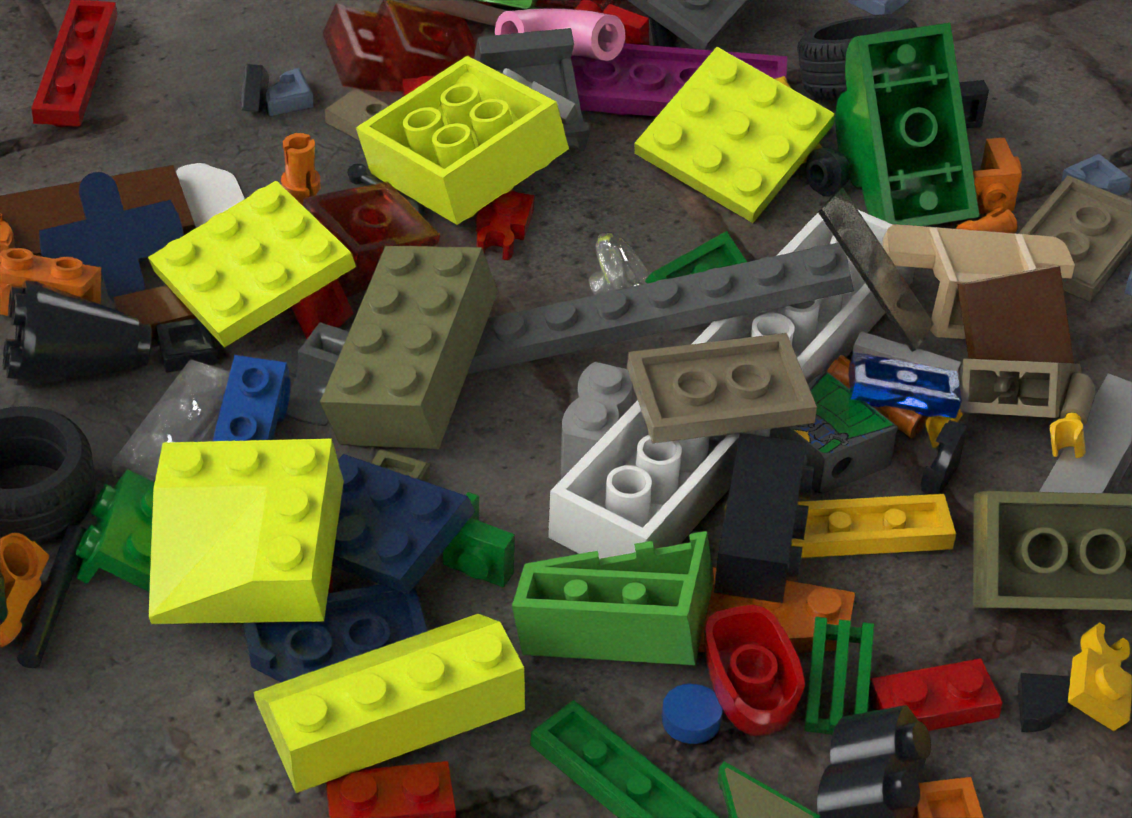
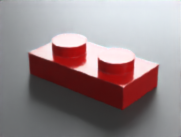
M981 658L870 678L869 698L875 711L907 705L918 721L927 727L928 731L1000 717L1003 702Z
M448 761L363 769L326 782L329 818H456Z

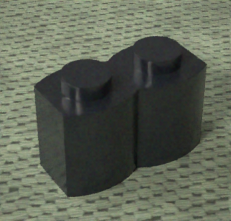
M907 705L845 716L838 721L831 740V764L825 769L818 789L817 809L822 818H912L914 809L920 800V788L917 778L922 773L926 758L931 753V738L927 727L918 721Z

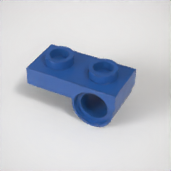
M234 355L212 441L273 440L277 421L282 422L289 406L291 380L287 362Z

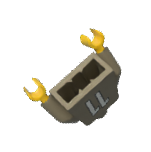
M963 359L962 378L945 402V411L932 414L925 422L932 448H936L939 445L936 439L945 423H948L949 420L959 423L958 421L966 420L970 413L1060 418L1050 425L1052 455L1057 457L1060 449L1074 447L1075 458H1081L1086 453L1083 426L1088 421L1094 402L1095 384L1091 377L1081 373L1080 364Z

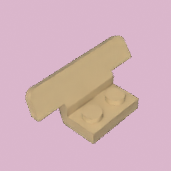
M895 224L887 229L882 240L887 266L933 269L934 275L940 281L929 330L936 337L965 339L957 284L1049 266H1060L1062 278L1072 279L1075 267L1067 245L1059 238L1053 236Z

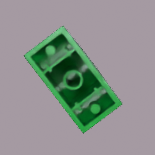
M951 23L852 38L847 48L845 61L847 91L839 96L836 106V139L838 151L843 153L849 162V179L852 185L862 187L869 215L893 225L928 226L980 217Z

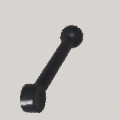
M353 164L348 168L347 173L350 182L368 185L406 208L405 210L409 217L418 218L424 213V205L414 199L409 200L368 175L363 164Z

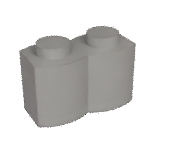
M594 362L581 374L578 381L577 399L568 406L562 420L561 478L579 462L632 406L633 384L628 369Z

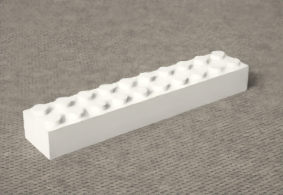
M831 198L778 255L844 241L854 292L714 321L692 344L787 333L808 384L820 373L827 371L835 359L838 360L840 355L848 356L854 349V344L860 332L868 333L911 285L915 267L886 265L882 240L887 229L893 224ZM637 400L550 491L548 538L579 554L598 551L599 559L636 552L634 544L653 541L654 549L681 544L730 489L740 433L652 444ZM770 429L741 432L770 437Z

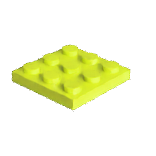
M716 47L636 140L634 149L635 154L754 223L832 128L835 113Z
M274 181L266 187L256 190L251 196L226 211L214 215L206 223L179 239L169 242L164 248L148 257L154 272L224 348L356 267L351 252L278 181Z

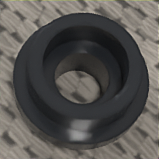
M827 147L812 151L805 165L808 183L814 191L822 196L834 195L841 191L850 178V165L845 155L840 151Z

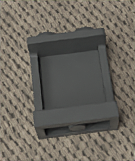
M571 28L478 37L474 55L475 60L500 73H503L505 68L510 69L531 83L535 81L576 104L577 120L572 124H563L569 150L557 158H567L576 155L579 151H585L590 129L589 124L583 122L572 67L571 55L574 48V40Z

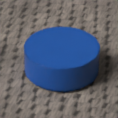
M699 684L679 685L670 690L664 698L662 725L672 738L680 742L689 744L703 743L712 739L718 733L721 727L723 709L717 700L715 692Z

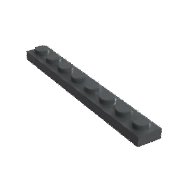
M844 241L488 318L467 374L854 292Z

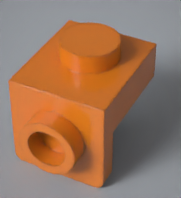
M1005 138L986 139L981 169L973 172L979 214L990 213L998 207H1004V212L1007 209L1014 211L1018 188L1022 178L1021 162L1017 156H1013Z

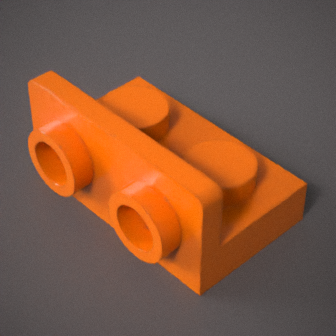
M11 248L0 252V315L8 316L11 286L22 287L25 280L37 281L101 305V267L85 265L81 260L73 257L52 259L33 255V252L24 248Z

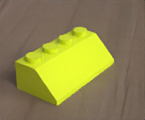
M475 614L255 691L254 698L295 793L524 711V666L501 622L481 614Z

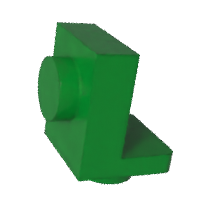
M467 492L466 496H468L475 512L443 551V565L466 573L472 578L482 579L504 588L514 574L515 534L479 521V495Z

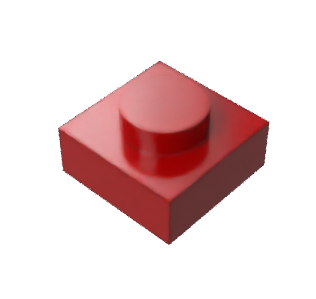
M338 278L308 297L301 299L300 302L291 307L306 339L320 322L339 328L354 314Z

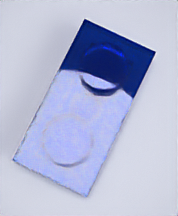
M853 352L848 368L850 399L867 402L873 407L891 406L912 410L923 416L934 417L939 415L956 419L962 402L958 371Z

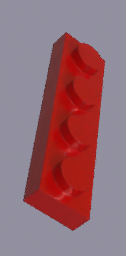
M70 0L31 108L33 124L81 127L117 20L116 2Z

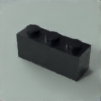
M740 433L718 551L714 593L783 603L786 580L798 582L803 547L792 546V540H804L809 506L798 505L799 498L810 500L815 468L814 466L804 465L807 442Z

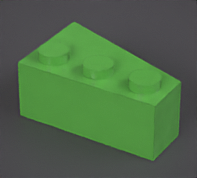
M703 531L689 534L690 543L654 549L653 541L634 544L636 552L599 559L598 551L524 564L512 604L522 655L695 665L714 583L708 532Z

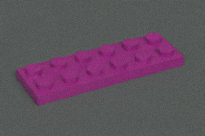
M624 43L621 52L609 61L571 56L581 111L608 112L616 115L658 116L713 50ZM728 52L773 79L782 76L787 77V56Z

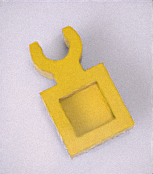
M1099 622L1082 635L1080 641L1082 652L1072 659L1068 703L1114 732L1130 721L1132 675L1121 668V662L1130 655V645L1128 640L1121 638L1109 646L1104 638L1105 625Z

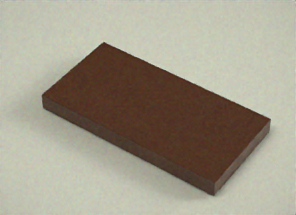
M174 165L111 176L117 184L124 210L171 200L181 220L183 235L195 229V224ZM81 181L0 195V213L3 215V220L9 224L13 231L15 248L28 249L33 252V255L42 257L39 230L86 220L79 196Z

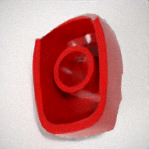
M738 606L713 613L709 616L705 625L704 646L710 678L720 706L729 720L739 730L750 736H769L783 730L796 714L805 686L800 659L787 633L776 616L762 606Z

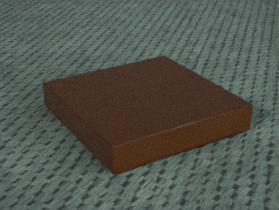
M1060 266L1043 267L957 284L968 359L1074 364Z

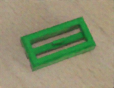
M815 617L804 731L833 735L838 721L843 717L849 642L859 643L854 715L867 712L874 634L873 623L863 622L862 627L859 628L851 627V621L839 619L838 625L827 624V618ZM825 639L837 641L830 719L818 718Z

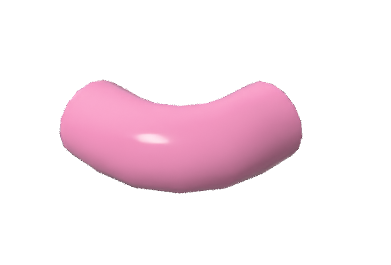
M527 9L503 12L496 22L495 35L571 28L574 40L571 56L609 61L614 59L624 46L625 28L617 16L573 9Z

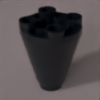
M25 280L22 287L11 286L8 318H12V325L16 326L15 339H5L2 368L6 370V378L14 380V385L30 386L133 370L135 365L147 366L151 349L150 324L139 323L138 318L37 281Z

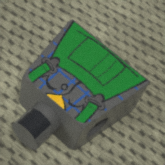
M824 371L808 383L817 406L815 423L770 429V437L807 442L804 465L815 467L812 489L818 493H826L890 466L898 426L830 373Z

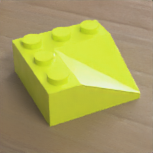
M469 56L456 62L356 127L370 173L456 225L473 217L477 211L502 194L508 193L514 186L539 169L545 168L551 161L569 150L559 108L555 100Z
M332 439L164 442L162 444L153 492L149 620L151 624L324 621L344 483Z

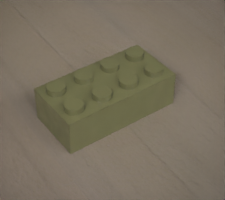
M385 246L320 400L340 445L423 449L440 448L498 293L482 247Z
M984 491L975 493L973 607L1132 611V494Z

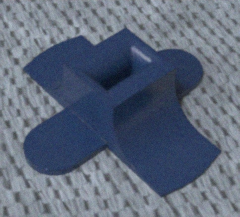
M102 172L90 173L83 178L79 186V196L86 220L39 230L40 250L42 257L52 259L73 257L81 260L85 265L101 267V275L107 295L114 303L113 297L145 290V283L139 263L164 248L169 242L184 236L183 228L171 200L124 210L114 179Z

